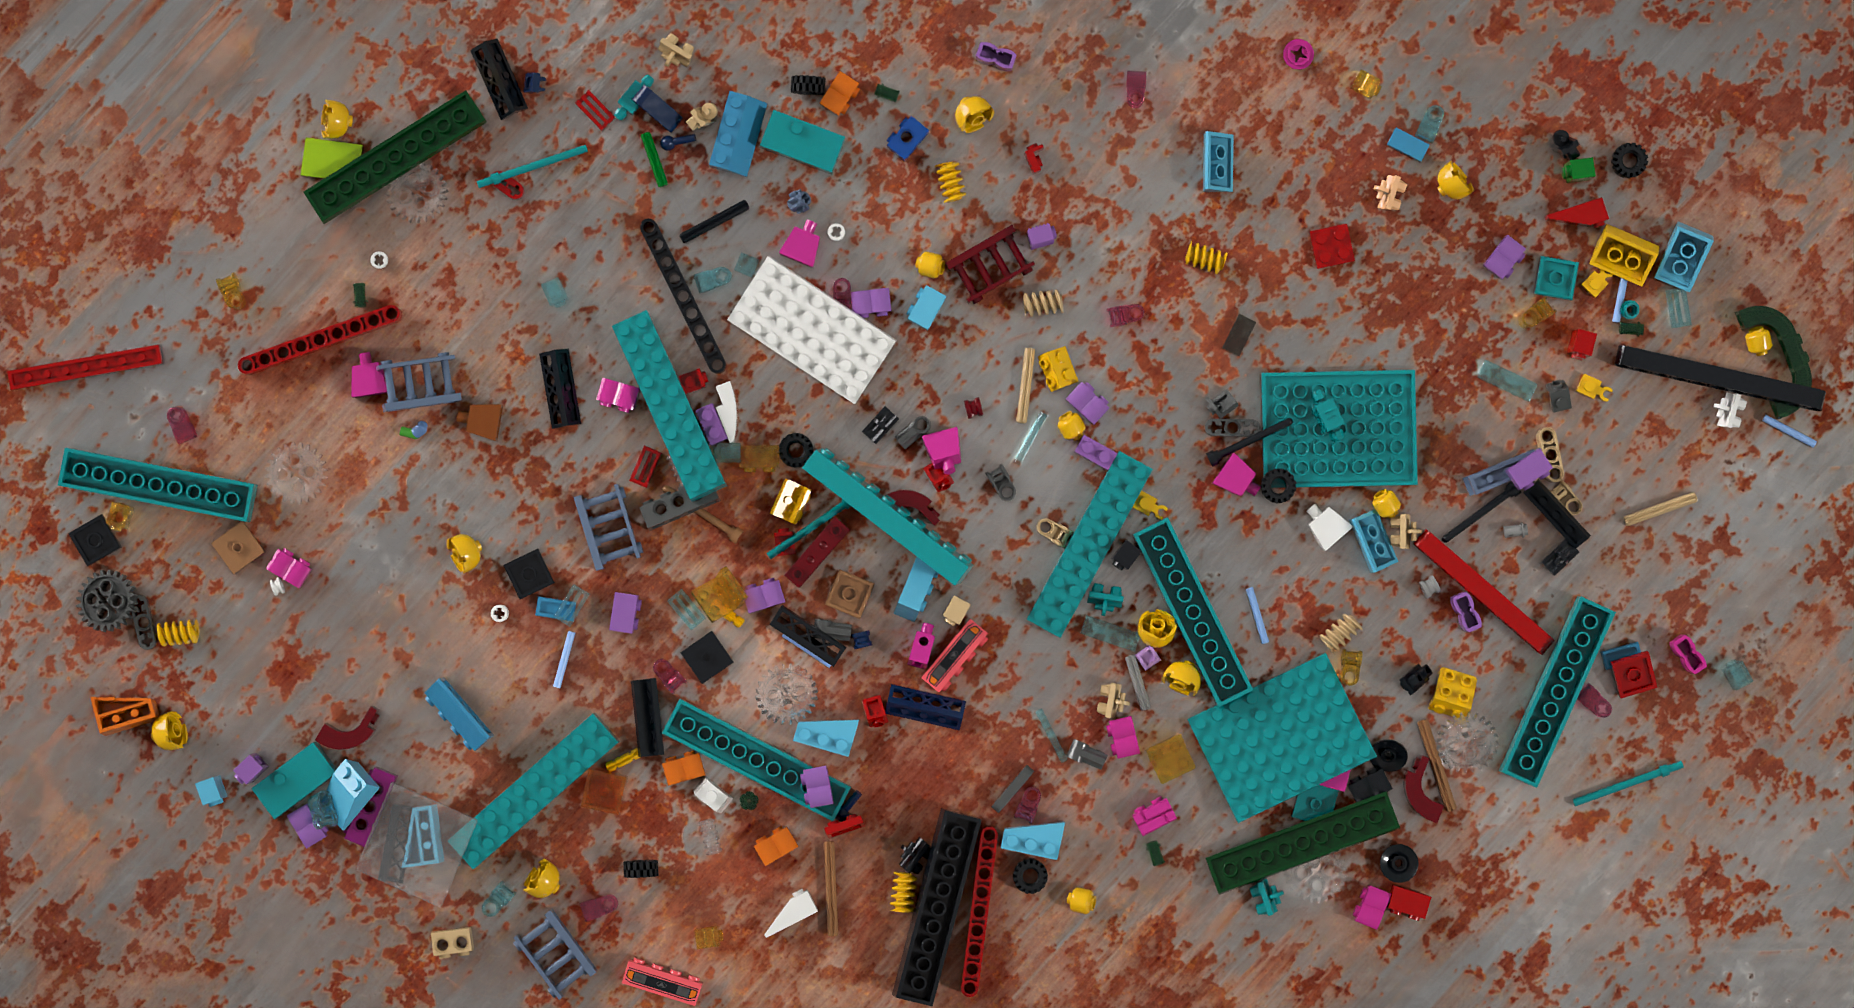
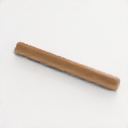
M1427 719L1418 722V727L1428 758H1430L1429 761L1445 810L1447 812L1454 811L1456 804Z
M825 841L828 936L833 937L838 936L834 841Z

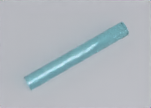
M1040 412L1013 461L1015 464L1020 466L1046 419V414Z
M1042 708L1035 711L1060 762L1067 761L1068 758Z

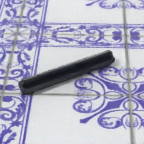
M743 200L682 232L679 236L683 243H687L749 210V205L746 200Z

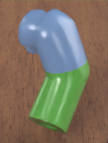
M419 421L418 425L412 429L402 426L399 435L418 439L427 432L428 425L425 421Z

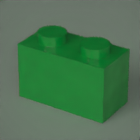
M1593 157L1570 160L1562 168V177L1566 179V183L1587 181L1596 176Z

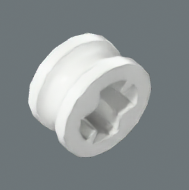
M838 223L832 224L828 229L829 238L833 241L842 240L845 236L844 227ZM834 227L842 230L840 237H836V235L833 237L831 235Z
M378 251L372 254L370 261L372 266L381 269L388 264V257L384 252ZM379 255V257H381L382 255L384 257V259L382 260L384 263L382 265H380L379 263L378 265H376L375 256Z
M277 577L276 580H270L275 596L279 592L285 593L280 577Z
M496 605L491 610V617L494 621L502 622L509 616V610L505 605ZM498 608H502V612H505V615L501 616L502 619L495 615V610L498 611Z

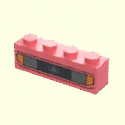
M969 619L921 678L936 691L940 692L943 690L945 692L951 685L949 680L952 676L955 675L957 677L964 669L962 664L966 660L970 662L975 656L974 650L978 645L982 647L988 640L986 637L988 633L973 620Z
M635 957L634 960L630 959L628 961L622 980L623 984L696 1006L703 985L699 977L693 975L685 977L678 970L671 969L669 972L663 970L661 965L652 963V966L644 964L645 960Z

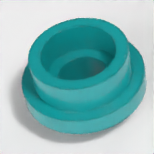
M1633 300L1625 301L1620 308L1621 315L1626 319L1637 317L1639 314L1637 302ZM1631 306L1632 310L1628 313L1627 308Z

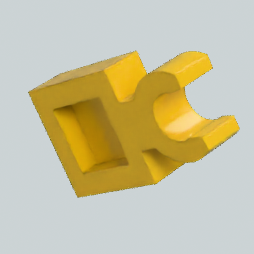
M1600 269L1599 274L1593 271L1581 286L1596 298L1609 284L1605 279L1612 277L1613 274H1607L1602 269Z
M1583 374L1576 392L1591 399H1595V396L1598 395L1601 401L1607 402L1609 399L1605 398L1603 393L1604 391L1611 393L1613 390L1610 387H1600L1602 381Z
M1142 490L1132 507L1147 516L1153 512L1154 516L1159 520H1162L1163 517L1158 515V510H1168L1164 505L1157 506L1156 502L1158 499Z

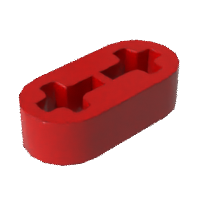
M512 177L504 180L507 182L506 186L502 183L498 185L493 184L494 187L513 200L521 199L524 195L523 186ZM510 185L514 188L519 186L520 194L512 196V191L508 187Z

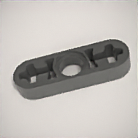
M1210 419L1205 423L1204 429L1210 436L1249 437L1260 432L1261 426L1258 421L1253 419ZM1212 422H1215L1216 426H1222L1221 422H1225V434L1221 433L1222 429H1216L1215 433H1212L1208 426ZM1230 422L1237 424L1238 430L1236 433L1228 432L1227 425ZM1240 422H1244L1243 426H1250V423H1253L1257 430H1254L1253 434H1250V430H1243L1244 434H1240Z
M138 595L136 598H133V601L138 602V598L140 601H144V605H141L142 611H147V614H139L137 616L136 612H140L138 606L133 605L132 608L136 610V612H132L140 647L150 650L157 645V635L149 601L145 596ZM141 617H146L149 620L146 628L139 626V619ZM151 629V633H147L148 638L153 639V642L148 647L147 644L143 643V640H146L145 633L141 634V631Z
M1026 765L991 808L999 813L1033 774L1034 770Z

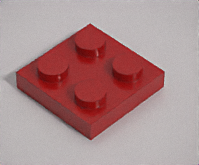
M1347 224L1309 231L1317 269L1355 261Z
M1648 651L1611 661L1618 694L1621 699L1658 688Z
M852 814L845 817V821L839 822L835 820L827 823L828 827L824 828L827 837L830 839L865 827L861 815Z

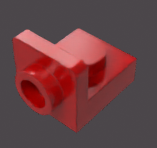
M1037 143L1027 147V151L1024 153L1033 175L1041 171L1040 167L1043 166L1039 155L1035 156L1034 154L1044 149L1042 144L1039 146Z
M700 368L679 376L685 394L706 388L705 383L709 382L706 372H701Z
M932 463L923 468L938 492L947 490L954 483L950 474L944 473L943 468L935 469Z
M789 528L778 529V533H774L775 545L778 546L794 535V531H789ZM795 543L777 556L796 554Z
M881 695L862 700L870 727H881L888 723Z

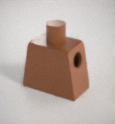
M470 405L469 412L458 411L457 422L467 424V432L498 441L503 405Z

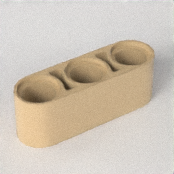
M1550 427L1542 428L1536 435L1538 448H1541L1545 456L1548 450L1554 452V459L1548 461L1558 471L1556 479H1552L1550 475L1545 477V479L1551 483L1559 482L1564 477V469L1557 435ZM1544 431H1548L1551 435L1548 442L1542 438Z

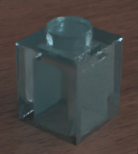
M559 277L541 284L551 307L559 308L566 305L565 301L569 300Z
M717 443V447L713 448V455L717 459V463H741V443Z
M1734 659L1726 663V668L1722 669L1733 690H1739L1753 682L1743 661H1736Z

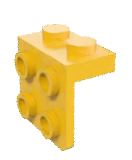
M1442 667L1439 671L1435 694L1429 703L1428 709L1438 714H1446L1455 719L1465 720L1472 707L1477 678Z

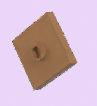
M241 521L211 543L233 574H236L265 553V550L244 521Z
M839 569L825 605L860 619L875 584Z

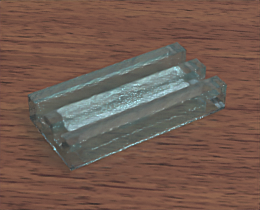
M1680 288L1666 290L1671 328L1692 325L1686 291ZM1678 292H1681L1686 322H1683ZM1672 293L1674 294L1676 312H1677V317H1678V323H1677V324H1676L1675 313H1674V307H1673V301H1672V295H1671Z
M573 584L554 617L571 627L590 593ZM577 590L578 593L563 617L559 616L573 592ZM581 594H583V599L576 608L570 620L567 621L566 618L570 614L571 610L573 609Z
M680 589L667 600L691 630L706 619L683 589ZM679 595H682L686 599L690 606L700 616V619H697L693 615V613L688 609L684 602L679 598ZM673 600H677V602L682 606V608L695 622L694 624H691L688 621L684 614L674 604Z

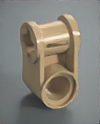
M1561 480L1560 484L1550 492L1568 511V504L1570 502L1576 503L1577 511H1569L1572 516H1575L1582 511V503L1571 488Z
M1047 518L1040 519L1036 524V530L1040 535L1064 549L1066 548L1065 544L1069 536L1074 533L1065 526ZM1045 521L1050 524V530L1046 533L1040 529L1041 523Z

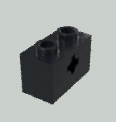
M1124 540L1111 559L1114 561L1112 564L1121 571L1123 569L1128 570L1142 551L1128 540Z

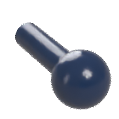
M695 134L676 138L664 136L660 141L662 149L670 151L675 145L696 141Z
M858 790L841 806L835 817L836 820L842 822L846 820L845 817L849 816V810L862 795Z

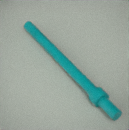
M586 145L499 174L498 172L490 174V177L476 182L478 188L490 184L496 185L501 183L502 180L586 153L588 150Z
M842 499L841 503L766 553L771 560L845 508L849 509L852 506Z
M1682 761L1670 765L1664 764L1659 766V769L1572 800L1576 807L1660 776H1668L1671 772L1682 769L1684 766Z

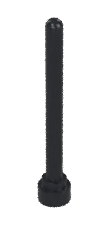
M1287 418L1220 451L1211 450L1206 455L1212 467L1220 464L1219 462L1222 461L1223 457L1292 425L1293 420Z
M1511 481L1506 485L1507 487L1503 493L1442 537V541L1444 543L1449 542L1507 498L1517 497L1522 493L1521 490H1517Z

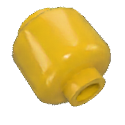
M924 252L921 257H917L915 266L918 268L921 276L937 278L944 272L945 260H943L940 254Z
M1763 326L1749 329V332L1745 335L1748 351L1756 353V356L1767 354V351L1773 346L1769 330L1764 329Z
M1072 411L1061 415L1057 424L1063 437L1067 440L1073 439V441L1080 439L1086 428L1080 415L1072 413Z
M1383 489L1374 495L1372 504L1380 517L1393 518L1399 513L1398 510L1401 507V503L1393 491Z
M1076 887L1072 893L1069 892L1067 904H1070V909L1073 912L1088 914L1095 908L1096 896H1094L1092 890Z

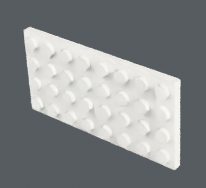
M767 256L727 319L853 404H856L897 341L771 256Z

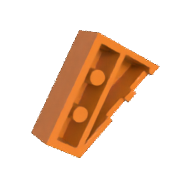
M90 697L99 733L104 736L154 722L160 716L157 703L151 698Z

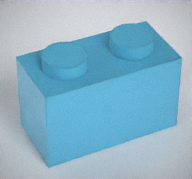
M926 285L924 289L920 288L916 295V298H918L915 305L911 304L906 314L909 315V321L928 331L946 296Z
M220 775L195 783L202 805L208 804L209 807L223 803V798L228 797Z

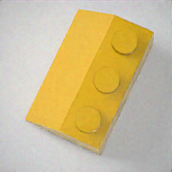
M1606 223L1589 264L1642 287L1659 254V246Z

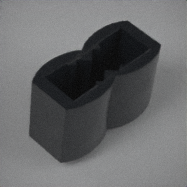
M1376 766L1367 770V775L1363 777L1358 775L1349 780L1350 783L1347 785L1356 802L1393 789L1383 769Z

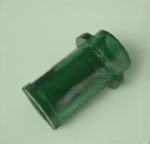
M883 83L882 85L878 84L874 95H877V98L883 97L896 103L900 91L883 86Z
M365 283L353 284V304L357 308L366 307L368 300H366Z
M1620 322L1619 334L1636 335L1637 337L1643 335L1644 324H1640V322Z
M1157 840L1147 843L1146 850L1149 851L1153 866L1165 863L1159 848L1161 846Z

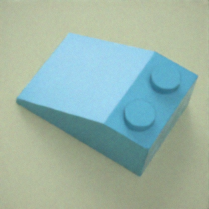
M1677 222L1654 278L1690 292L1714 242V237L1691 226Z
M345 759L333 773L321 805L342 830H345L380 787L359 762Z

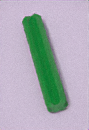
M650 132L641 134L658 187H664L668 185L652 135Z

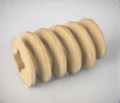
M1057 289L1054 290L1053 295L1048 290L1046 296L1040 291L1038 297L1032 292L1031 298H1029L1027 293H1024L1025 317L1027 312L1033 317L1034 311L1037 312L1038 316H1041L1042 310L1048 315L1050 309L1056 314L1057 308L1060 309L1061 313H1064L1062 294H1059Z
M1343 614L1344 621L1341 619L1337 620L1339 626L1332 624L1333 631L1326 629L1327 636L1320 635L1321 641L1333 654V648L1338 651L1340 650L1339 643L1344 646L1346 645L1345 638L1350 641L1352 640L1350 633L1357 635L1356 628L1363 630L1362 626L1352 615Z

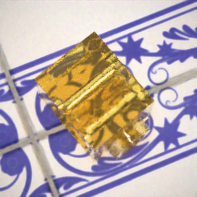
M1361 69L1350 89L1371 99L1373 95L1377 96L1382 86L1379 85L1381 80Z
M112 502L106 524L111 525L110 529L119 532L122 529H128L134 507ZM118 512H121L124 516L123 521L120 523L115 519Z
M718 926L696 928L694 930L697 949L718 947L721 945L720 941H724L723 931L719 930Z

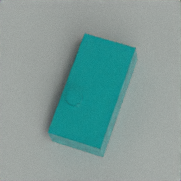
M773 110L760 147L832 175L846 138L845 136Z
M313 742L251 789L273 819H277L331 779L337 768L317 742Z

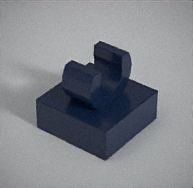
M526 73L524 93L532 94L545 91V88H541L539 83L540 81H546V78L540 77V73Z

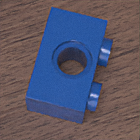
M912 116L909 119L905 118L900 123L899 127L901 129L897 134L893 132L887 139V142H889L887 148L904 162L929 133V130ZM904 133H909L912 135V140L910 142H903L901 136Z

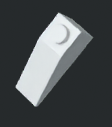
M803 889L792 893L793 897L790 898L765 932L766 938L818 912L808 890L803 891Z

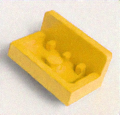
M1066 346L1038 356L1039 365L1044 372L1046 384L1051 392L1079 382Z
M785 478L770 514L796 525L802 518V510L805 504L810 499L811 489Z

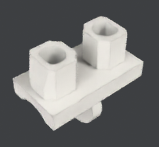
M1727 392L1725 398L1721 399L1720 404H1714L1713 408L1718 409L1717 417H1719L1717 426L1726 428L1740 427L1741 418L1735 415L1737 409L1743 411L1747 404V401L1742 399L1740 394Z

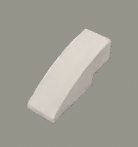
M728 381L716 386L723 404L717 406L716 410L731 444L735 441L738 418L734 390L731 382Z

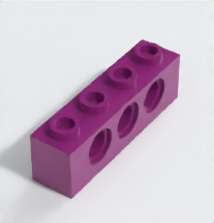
M374 767V770L370 769L368 773L382 787L381 793H375L369 800L373 802L374 810L368 811L364 806L344 830L346 834L344 839L363 847L369 846L398 778V775L380 767ZM359 819L366 821L367 826L365 829L358 827Z

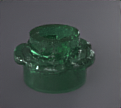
M751 791L742 794L740 797L741 807L745 810H754L759 802L757 795H754Z

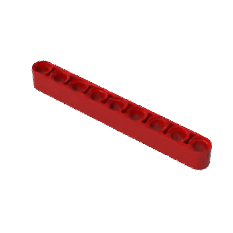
M394 305L379 308L245 356L238 361V369L247 375L261 372L395 324L401 320L402 311ZM391 309L397 311V316L394 319H389L388 312ZM376 315L379 318V322L377 325L372 326L370 318ZM355 322L361 324V329L358 332H353L352 325ZM341 328L343 335L341 338L336 339L334 331ZM319 335H323L325 338L322 345H317L316 338ZM304 341L307 347L304 351L300 352L298 344ZM282 348L288 349V355L285 358L280 356ZM268 354L270 362L264 365L261 359L263 355ZM246 361H251L252 368L249 371L244 369Z
M1427 529L1413 543L1415 547L1539 654L1543 655L1554 643L1555 640Z
M985 826L980 833L961 982V991L967 997L975 996L979 989L998 832L993 826ZM986 830L994 831L995 836L993 839L987 840L984 838ZM984 849L992 851V856L989 859L981 856V852ZM987 868L990 871L987 878L980 877V869ZM985 887L987 895L979 897L976 893L977 889ZM977 906H982L985 909V913L982 916L975 915L974 909ZM973 926H981L983 929L982 933L974 935L971 931ZM973 944L978 945L980 952L977 954L970 953V946ZM969 964L977 965L978 969L975 973L967 971L966 968ZM967 983H973L975 990L973 992H966L964 986Z

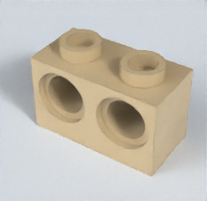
M953 595L943 613V616L946 617L944 621L953 626L956 623L960 625L971 604Z
M471 927L433 931L431 933L433 955H439V959L451 957L450 954L458 953V956L470 955L469 951L474 950ZM459 937H464L467 940L465 947L459 946L457 942ZM439 940H446L448 948L441 949L438 945Z

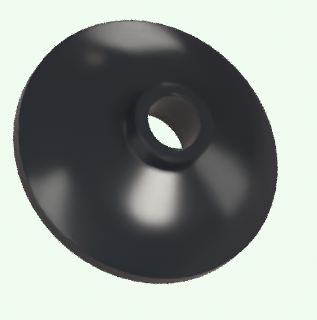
M1381 740L1372 746L1377 755L1376 758L1370 760L1374 767H1381L1385 772H1393L1404 767L1407 762V750L1397 741Z
M1395 844L1388 847L1380 859V868L1383 875L1396 883H1403L1412 879L1419 866L1416 853L1413 849L1403 844ZM1398 859L1402 861L1399 867L1395 865V861Z

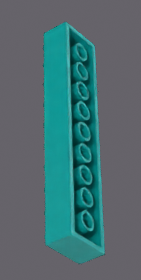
M645 310L613 325L612 328L692 502L726 487L727 484L648 311Z
M71 448L64 449L58 486L244 522H251L258 487L257 484Z
M822 448L816 449L802 467L805 471L954 586L963 581L974 566L969 556L964 553L962 555L955 551L957 548L952 543H945L940 539L942 536L934 530L929 531L925 528L926 524L919 518H912L909 510L903 506L900 508L895 505L896 501L889 495L884 496L880 493L881 489L878 486L864 481L865 477L861 473L851 471L848 463L834 458L835 454L831 450Z
M1118 451L1117 456L1104 476L1027 617L1028 621L1061 638L1153 470L1152 468Z
M1168 517L1132 534L1216 705L1220 707L1253 691Z
M1582 596L1576 597L1500 766V772L1533 787H1538L1615 616V611Z
M682 698L679 699L662 732L666 736L831 821H834L851 788L845 782L829 775L834 804L810 808V804L806 805L804 793H807L806 785L802 786L800 774H804L803 770L815 768L814 766Z
M596 713L591 714L451 837L448 842L474 870L620 741Z

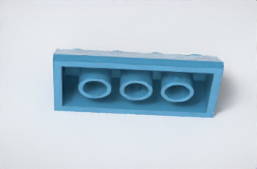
M729 91L711 155L710 167L744 177L748 176L767 103L747 95Z
M444 677L439 678L425 692L427 695L426 701L432 707L435 705L440 710L438 712L439 716L444 721L448 720L452 724L450 728L457 736L460 734L465 739L463 743L469 750H478L494 736Z

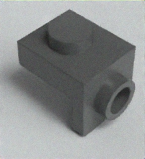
M1555 380L1546 384L1553 413L1572 408L1569 388L1564 380Z
M1227 389L1213 400L1209 396L1205 398L1209 403L1206 407L1212 415L1217 414L1220 419L1239 406Z

